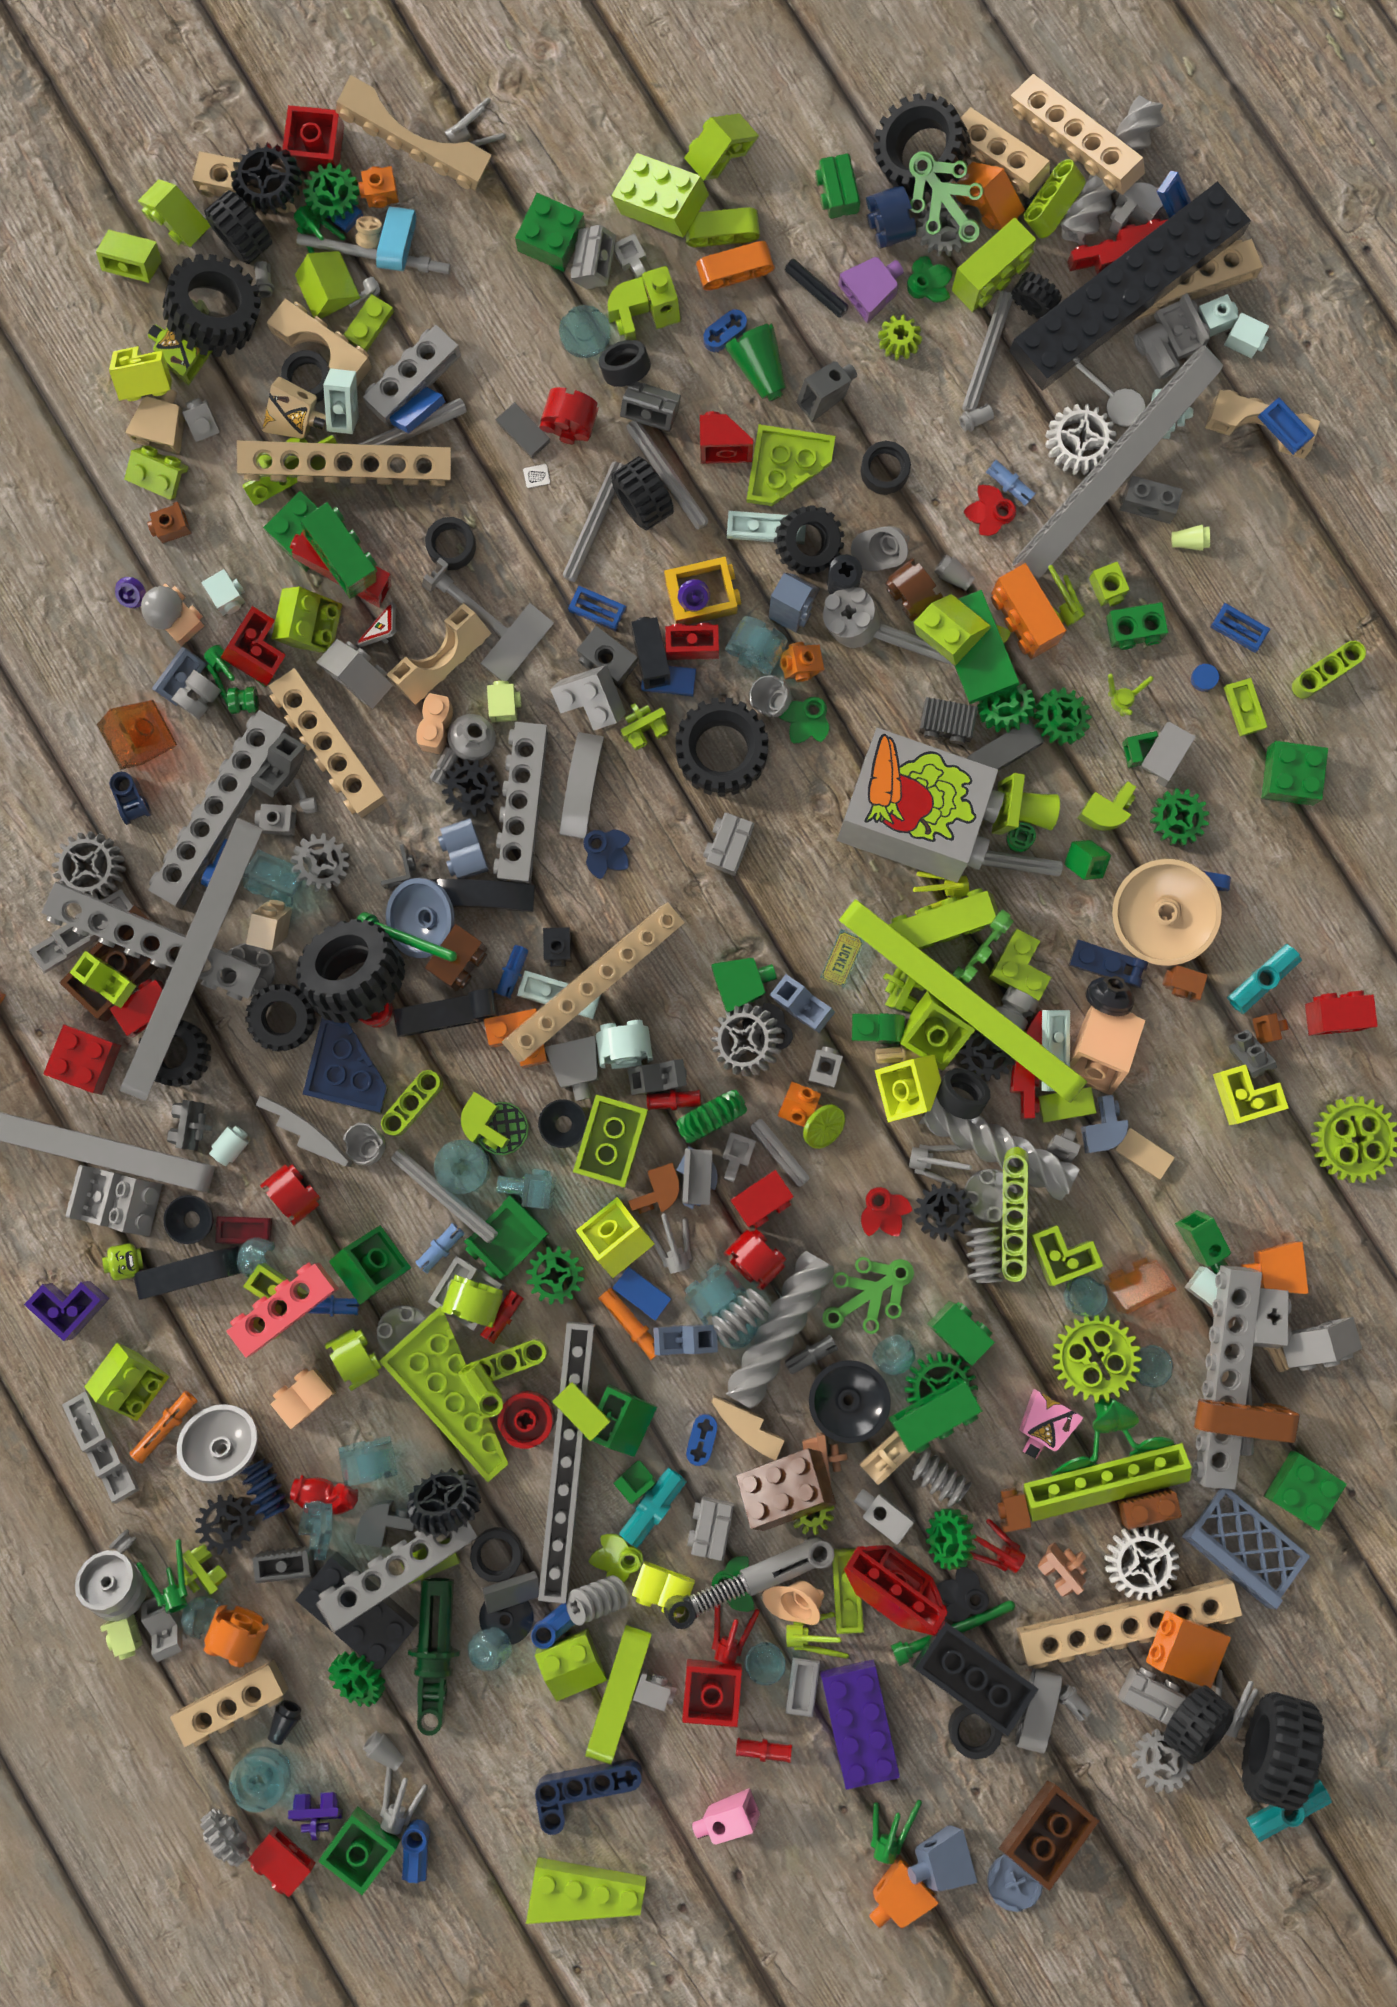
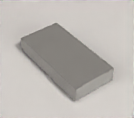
M793 1656L785 1710L787 1714L813 1717L820 1660Z

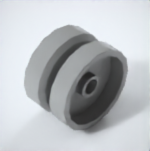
M105 1550L94 1554L84 1562L77 1573L75 1581L76 1596L81 1604L106 1621H120L130 1617L140 1608L145 1600L148 1588L137 1565L118 1551Z

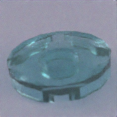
M581 305L569 310V313L565 317L563 316L559 326L561 343L567 352L575 357L589 358L604 351L609 343L611 333L607 317L594 306Z

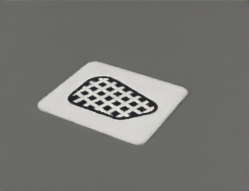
M546 464L523 469L527 488L550 483Z

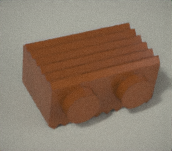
M1169 1488L1117 1500L1122 1524L1128 1530L1182 1518L1177 1493Z

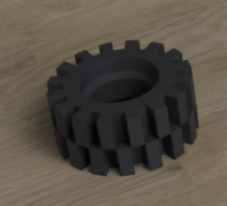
M1025 272L1011 292L1012 299L1016 300L1015 304L1017 306L1020 305L1021 310L1028 311L1030 316L1033 314L1037 319L1043 317L1061 302L1062 295H1060L1059 289H1055L1056 285L1054 283L1050 284L1049 279H1043L1042 275H1035L1034 272Z

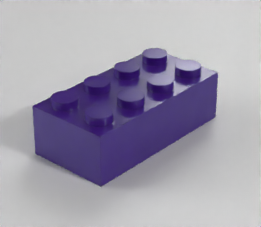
M874 1660L820 1671L845 1789L900 1778Z

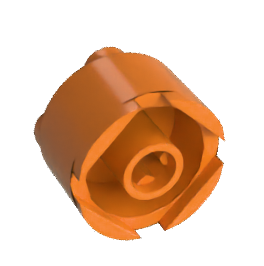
M221 1605L217 1608L205 1636L204 1651L211 1656H220L228 1659V1662L235 1667H244L245 1663L256 1659L269 1625L268 1623L263 1625V1618L247 1608L235 1606L234 1610H226L228 1605Z

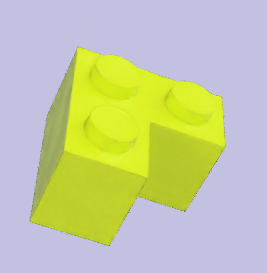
M139 346L113 351L109 372L119 401L125 399L127 401H136L142 398V396L149 394L161 396L171 390L172 379L163 351L141 355Z
M1246 1065L1213 1074L1229 1125L1239 1124L1288 1109L1281 1083L1271 1084L1254 1090Z

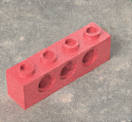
M308 1262L296 1271L299 1275L291 1282L288 1279L284 1280L274 1288L277 1293L269 1299L266 1296L262 1297L252 1305L254 1310L247 1316L242 1313L230 1322L232 1327L226 1332L245 1358L255 1354L339 1289L320 1263L311 1265ZM301 1283L309 1287V1295L305 1299L301 1298L297 1293V1288ZM279 1300L287 1304V1312L284 1315L276 1312L275 1305ZM257 1317L262 1318L265 1322V1328L262 1332L256 1331L253 1326L254 1320Z

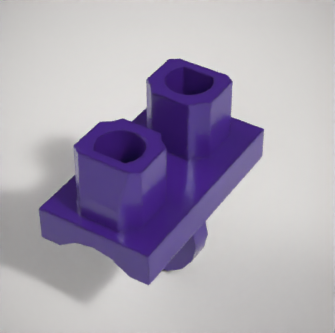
M335 1792L321 1793L319 1809H311V1794H296L293 1810H288V1819L293 1822L311 1821L310 1824H301V1833H310L311 1840L318 1841L320 1832L330 1830V1824L320 1823V1820L343 1819V1810L339 1808L338 1797Z

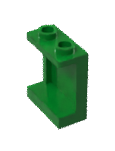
M510 1195L485 1221L498 1232L496 1238L491 1243H487L474 1232L464 1241L468 1245L465 1250L475 1260L480 1258L486 1264L484 1269L492 1278L496 1279L499 1277L503 1280L550 1233Z

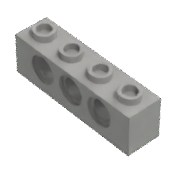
M437 325L431 330L427 329L422 333L419 342L413 348L409 347L404 351L398 363L389 366L385 370L383 377L376 384L373 383L367 388L363 396L366 406L390 427L392 423L389 417L425 387L429 388L461 356L459 346ZM427 353L435 354L429 360L423 359V356ZM409 371L416 372L415 376L411 378L404 377ZM391 389L398 390L394 396L386 395Z

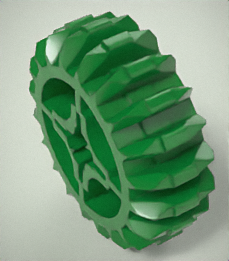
M737 1090L728 1091L678 1119L676 1123L679 1128L678 1131L687 1143H693L746 1113L747 1107L743 1097L740 1096Z
M940 1351L936 1353V1360H933L930 1353L926 1354L928 1363L925 1364L920 1358L917 1359V1363L921 1368L917 1370L911 1366L909 1370L916 1374L915 1377H905L907 1382L913 1383L912 1387H904L906 1393H913L912 1396L906 1398L907 1403L917 1402L921 1399L919 1393L921 1380L930 1387V1393L937 1389L930 1381L936 1384L946 1382V1385L954 1380L953 1377L956 1373L967 1383L971 1391L978 1390L977 1385H969V1382L975 1380L976 1376L974 1374L966 1376L971 1367L967 1364L960 1368L963 1359L960 1357L952 1363V1353H948L945 1360H943V1354ZM935 1367H949L948 1371L944 1372L939 1378H933L926 1374Z

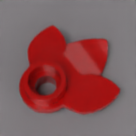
M978 485L979 501L970 504L964 509L965 516L971 522L980 524L979 535L991 536L998 533L1002 525L1009 524L1016 516L1015 504L1011 500L1003 498L1001 491L990 485ZM1005 509L1007 515L1001 516L998 510Z
M882 1187L871 1189L866 1195L865 1202L867 1207L861 1214V1224L867 1236H871L880 1228L885 1233L898 1237L902 1229L901 1215L912 1212L909 1201L904 1196L891 1194ZM877 1195L882 1196L884 1199L883 1204L880 1206L874 1203V1198Z

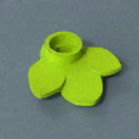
M612 1533L600 1536L602 1547L597 1549L589 1558L591 1565L607 1571L606 1577L616 1576L623 1583L627 1580L629 1574L637 1571L643 1563V1554L639 1548L628 1545L621 1536ZM631 1555L634 1559L627 1560L625 1556Z

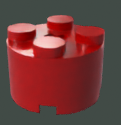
M552 388L546 400L539 428L544 432L560 436L559 440L566 444L572 445L575 440L589 441L599 409L596 400L575 390L573 395L565 393L567 388Z
M284 1164L261 1183L260 1186L264 1190L267 1187L270 1189L266 1194L285 1216L289 1218L292 1215L294 1217L290 1222L295 1226L319 1206L317 1201L321 1197L310 1184L306 1188L302 1185L300 1181L304 1177L293 1164L289 1167Z
M746 1229L724 1252L725 1257L731 1255L733 1258L729 1262L750 1283L753 1280L758 1282L759 1285L756 1288L763 1291L785 1268L783 1263L787 1259L776 1248L772 1250L765 1244L767 1238L759 1230L749 1231Z
M531 1390L520 1391L512 1395L503 1404V1408L498 1414V1427L502 1436L510 1445L521 1449L532 1448L542 1443L552 1431L555 1421L551 1402L541 1393ZM525 1413H529V1417L533 1419V1422H530L527 1426L524 1425V1420L520 1419V1416H524Z

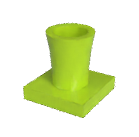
M1014 773L998 782L997 791L1003 792L1005 795L996 821L992 824L991 833L1003 835L1018 828L1019 821L1051 831L1055 827L1059 816V795L1023 792L1024 774Z

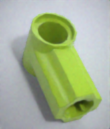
M479 1360L464 1366L458 1372V1375L478 1404L480 1412L487 1417L498 1415L503 1408L500 1390L493 1384ZM487 1397H495L497 1399L493 1405H486L483 1401Z

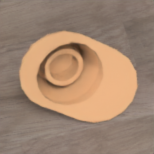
M798 1580L788 1587H771L763 1592L762 1598L766 1608L778 1618L814 1625L820 1620L819 1609L825 1594L823 1590L815 1588L809 1582Z

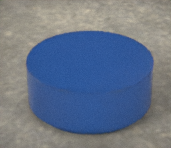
M1210 664L1197 666L1191 674L1193 687L1202 692L1214 688L1219 680L1217 669Z

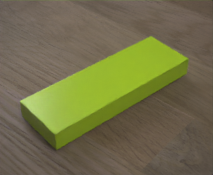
M856 1548L834 1549L832 1569L836 1634L864 1633L862 1599L855 1594L844 1571Z

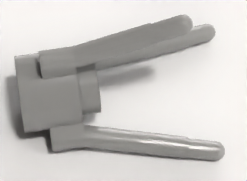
M486 98L456 125L445 131V135L450 143L468 142L471 135L466 126L485 111V106L491 101L490 98ZM505 134L489 136L471 141L470 143L475 146L484 145L504 139Z
M920 1144L919 1148L912 1147L909 1168L915 1169L914 1173L925 1175L940 1183L946 1182L950 1187L954 1184L952 1181L925 1168L931 1169V1165L935 1164L971 1170L972 1166L933 1158V1153H929L933 1151L965 1150L956 1145L928 1146Z
M665 1213L661 1215L671 1250L667 1251L668 1257L649 1224H644L648 1236L654 1242V1246L662 1259L664 1268L668 1267L670 1273L690 1268L689 1260H692V1255L690 1252L688 1220L686 1218L683 1219V1252L682 1247H676L667 1215Z
M1219 1669L1216 1680V1694L1222 1698L1223 1672ZM1253 1681L1248 1682L1234 1713L1233 1721L1225 1734L1227 1736L1237 1737L1239 1729H1241L1243 1721L1258 1694V1689L1256 1688L1251 1692L1254 1684Z
M387 1767L383 1807L380 1813V1817L383 1818L381 1829L391 1834H400L403 1826L409 1825L411 1816L422 1799L427 1785L424 1784L408 1811L405 1813L406 1809L401 1804L408 1779L403 1778L396 1802L389 1807L392 1769Z

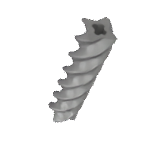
M1139 95L1132 103L1128 115L1117 128L1115 136L1135 152L1151 145L1150 130L1164 124V118L1161 114L1163 104L1150 102ZM1090 174L1084 188L1060 224L1062 227V238L1074 241L1079 245H1086L1085 237L1099 230L1098 216L1112 209L1111 195L1117 191L1115 189L1110 190L1101 178Z
M936 1097L931 1111L925 1112L919 1124H926L928 1129L937 1136L950 1137L953 1143L961 1149H974L980 1159L986 1162H998L1002 1169L1005 1153L1012 1147L1023 1148L1029 1156V1185L1036 1188L1046 1187L1048 1193L1057 1200H1062L1066 1194H1069L1073 1182L1080 1171L1077 1166L1071 1163L1060 1162L1055 1155L1047 1150L1035 1149L1028 1140L1018 1136H1011L1004 1127L992 1123L988 1124L981 1115L974 1119H961L953 1116L939 1104ZM1019 1158L1009 1160V1163L1014 1167L1023 1165L1022 1160Z
M808 1251L800 1255L796 1262L795 1274L787 1278L783 1284L782 1297L774 1301L770 1307L772 1314L768 1313V1321L757 1329L755 1345L749 1347L744 1352L741 1360V1369L735 1371L730 1376L726 1395L750 1409L757 1406L763 1400L767 1390V1383L773 1380L779 1372L780 1360L789 1354L793 1347L794 1336L804 1328L807 1321V1312L817 1305L821 1295V1288L825 1287L832 1279L834 1274V1267Z

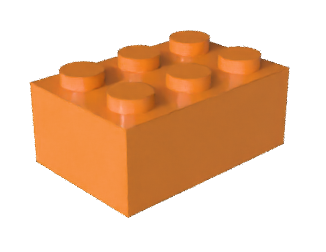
M1024 563L998 578L991 593V601L997 610L1001 609L1004 614V622L1011 633L1015 632L1018 637V646L1024 655L1028 654L1032 660L1058 645L1067 630L1027 564Z

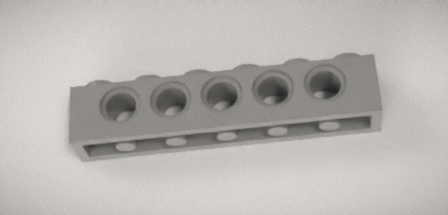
M515 722V728L510 729L509 745H512V753L506 757V770L509 771L508 781L504 780L502 795L506 797L505 807L501 806L499 821L503 822L502 833L498 832L496 847L500 848L499 859L495 858L493 874H497L499 881L531 885L549 733L547 725ZM525 746H530L534 749L529 757H522L520 755V750ZM521 772H528L530 774V779L525 783L517 781V776ZM517 798L527 799V805L524 808L516 809L514 807V802ZM516 823L524 825V831L520 835H513L511 833V827ZM513 849L521 851V857L517 861L508 860V853Z
M467 1521V1527L462 1526L458 1528V1534L455 1531L449 1532L450 1542L445 1545L438 1543L432 1534L426 1537L424 1533L416 1531L414 1533L416 1535L415 1539L409 1543L405 1539L391 1548L393 1553L386 1558H383L382 1555L374 1558L367 1563L369 1569L359 1574L357 1570L343 1579L345 1584L337 1590L332 1586L319 1595L321 1600L316 1605L332 1632L335 1633L474 1541L478 1536ZM417 1545L423 1546L427 1551L426 1558L423 1560L414 1558L412 1554L413 1547ZM390 1562H401L404 1568L403 1573L398 1576L392 1575L388 1568ZM374 1576L379 1580L380 1587L377 1591L366 1589L364 1582L367 1577ZM345 1592L353 1593L356 1597L355 1605L352 1607L343 1606L340 1601L341 1595Z

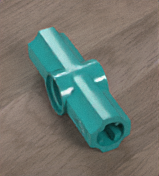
M1288 944L1282 946L1227 997L1229 1003L1241 1014L1246 1013L1302 961L1300 954ZM1261 972L1269 976L1270 982L1268 986L1260 982L1259 976Z
M668 1467L651 1490L649 1489L635 1507L636 1511L621 1529L619 1535L629 1544L638 1548L654 1525L657 1526L671 1507L670 1504L687 1481L675 1470Z
M1319 1779L1315 1780V1787L1312 1793L1309 1794L1308 1801L1303 1803L1301 1808L1294 1810L1291 1815L1284 1816L1285 1809L1269 1805L1247 1817V1822L1257 1840L1261 1842L1287 1827H1297L1303 1823L1305 1817L1331 1804V1797Z

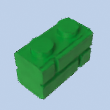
M846 153L836 155V157L821 158L819 160V168L815 170V179L817 186H822L823 194H820L822 210H827L830 219L842 217L843 215L857 214L860 209V198L850 154Z

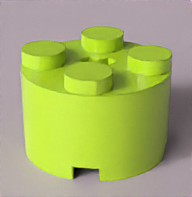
M455 1275L451 1279L441 1311L493 1328L503 1298V1290Z
M354 1328L347 1330L324 1344L326 1349L332 1347L334 1352L329 1356L344 1382L351 1381L352 1384L348 1387L350 1391L380 1375L378 1370L382 1368L375 1352L372 1354L368 1353L365 1346L369 1342L361 1329L356 1331Z

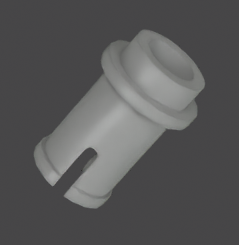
M264 261L256 262L254 269L255 285L259 289L258 297H271L275 289L271 283V265Z
M987 403L969 413L967 411L963 412L962 416L959 417V422L964 431L969 430L972 432L974 427L993 420L994 413L991 406Z
M1067 1684L1061 1688L1059 1703L1061 1705L1065 1704L1078 1721L1085 1720L1082 1715L1084 1714L1088 1717L1092 1709L1080 1698L1074 1686L1071 1687Z

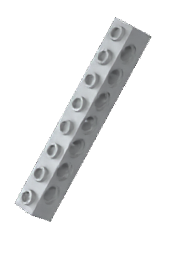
M261 710L249 718L246 725L248 729L243 737L240 736L235 741L230 758L225 759L220 765L219 776L215 782L212 781L205 790L206 797L201 804L195 806L191 813L192 819L187 827L184 826L177 836V844L166 853L161 870L155 872L149 881L151 886L148 891L181 910L256 790V787L251 785V778L266 763L268 748L283 732L287 735L291 733V730L285 724ZM259 736H265L264 744L260 747H255V739ZM250 758L251 765L247 769H240L242 760ZM233 780L237 781V788L232 792H227V784ZM217 803H223L222 812L213 814V807ZM204 825H209V833L204 837H200V828ZM189 848H195V856L192 859L186 860V851ZM181 870V879L177 882H172L171 876L173 872Z
M60 882L54 883L41 912L48 915L46 920L60 926H62L63 922L74 926L72 931L86 937H88L89 933L100 937L98 942L113 948L115 944L125 947L124 952L136 958H140L141 955L151 958V964L163 969L167 965L173 967L175 960L171 958L170 950L176 946L182 947L186 935ZM70 903L80 905L82 914L79 918H72L67 913V907ZM96 914H103L107 917L108 925L106 928L99 929L95 927L93 918ZM122 925H129L133 928L134 936L132 939L126 940L121 938L119 928ZM146 937H157L160 941L159 948L157 950L147 949L144 943ZM212 947L207 958L211 962V968L208 971L201 972L199 979L202 980L201 984L213 990H216L217 987L228 990L226 995L240 1001L243 997L248 999L261 971V967ZM225 968H232L236 972L237 977L232 982H226L221 978V971Z
M1220 1265V1271L1216 1275L1217 1296L1212 1305L1214 1320L1213 1326L1209 1330L1211 1345L1210 1353L1206 1356L1207 1378L1202 1386L1204 1399L1221 1401L1225 1398V1402L1246 1405L1262 1272L1253 1268ZM1238 1290V1298L1232 1301V1294ZM1235 1317V1324L1229 1328L1230 1319ZM1232 1344L1231 1352L1225 1355L1226 1347ZM1228 1371L1229 1376L1227 1380L1222 1382L1223 1374ZM1200 1430V1434L1196 1437L1197 1460L1192 1468L1194 1480L1204 1487L1236 1489L1242 1436L1227 1434L1215 1436V1433ZM1219 1452L1218 1459L1212 1462L1214 1454Z

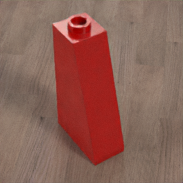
M303 531L301 535L296 534L290 545L293 559L339 585L306 539ZM375 566L377 569L376 582L357 596L380 608L391 587V574Z

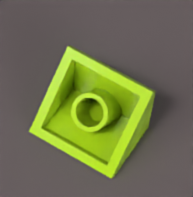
M340 251L309 253L295 273L296 280L313 318L317 316L323 319L361 298Z

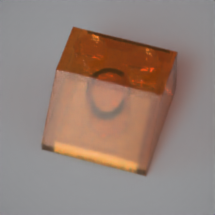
M154 700L111 708L97 723L120 770L143 765L177 746Z
M1147 1257L1134 1261L1132 1263L1133 1268L1125 1272L1121 1268L1108 1274L1109 1279L1103 1282L1117 1312L1129 1314L1176 1291L1174 1284L1156 1259L1148 1260Z

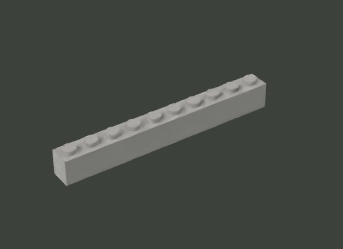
M567 1322L560 1393L573 1381L588 1397L596 1324ZM559 1408L538 1601L566 1604L569 1591L584 1434Z

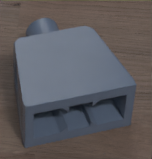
M951 1825L946 1826L916 1846L915 1852L918 1864L909 1867L907 1870L913 1884L923 1881L924 1885L929 1889L944 1891L977 1883L963 1829Z

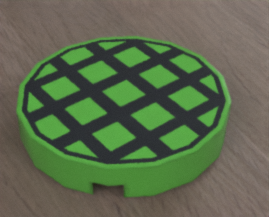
M507 1102L494 1103L499 1109L488 1126L510 1139L505 1149L498 1146L496 1150L482 1142L485 1138L482 1135L478 1142L485 1150L495 1155H508L516 1152L524 1144L528 1137L529 1124L526 1115L519 1107Z

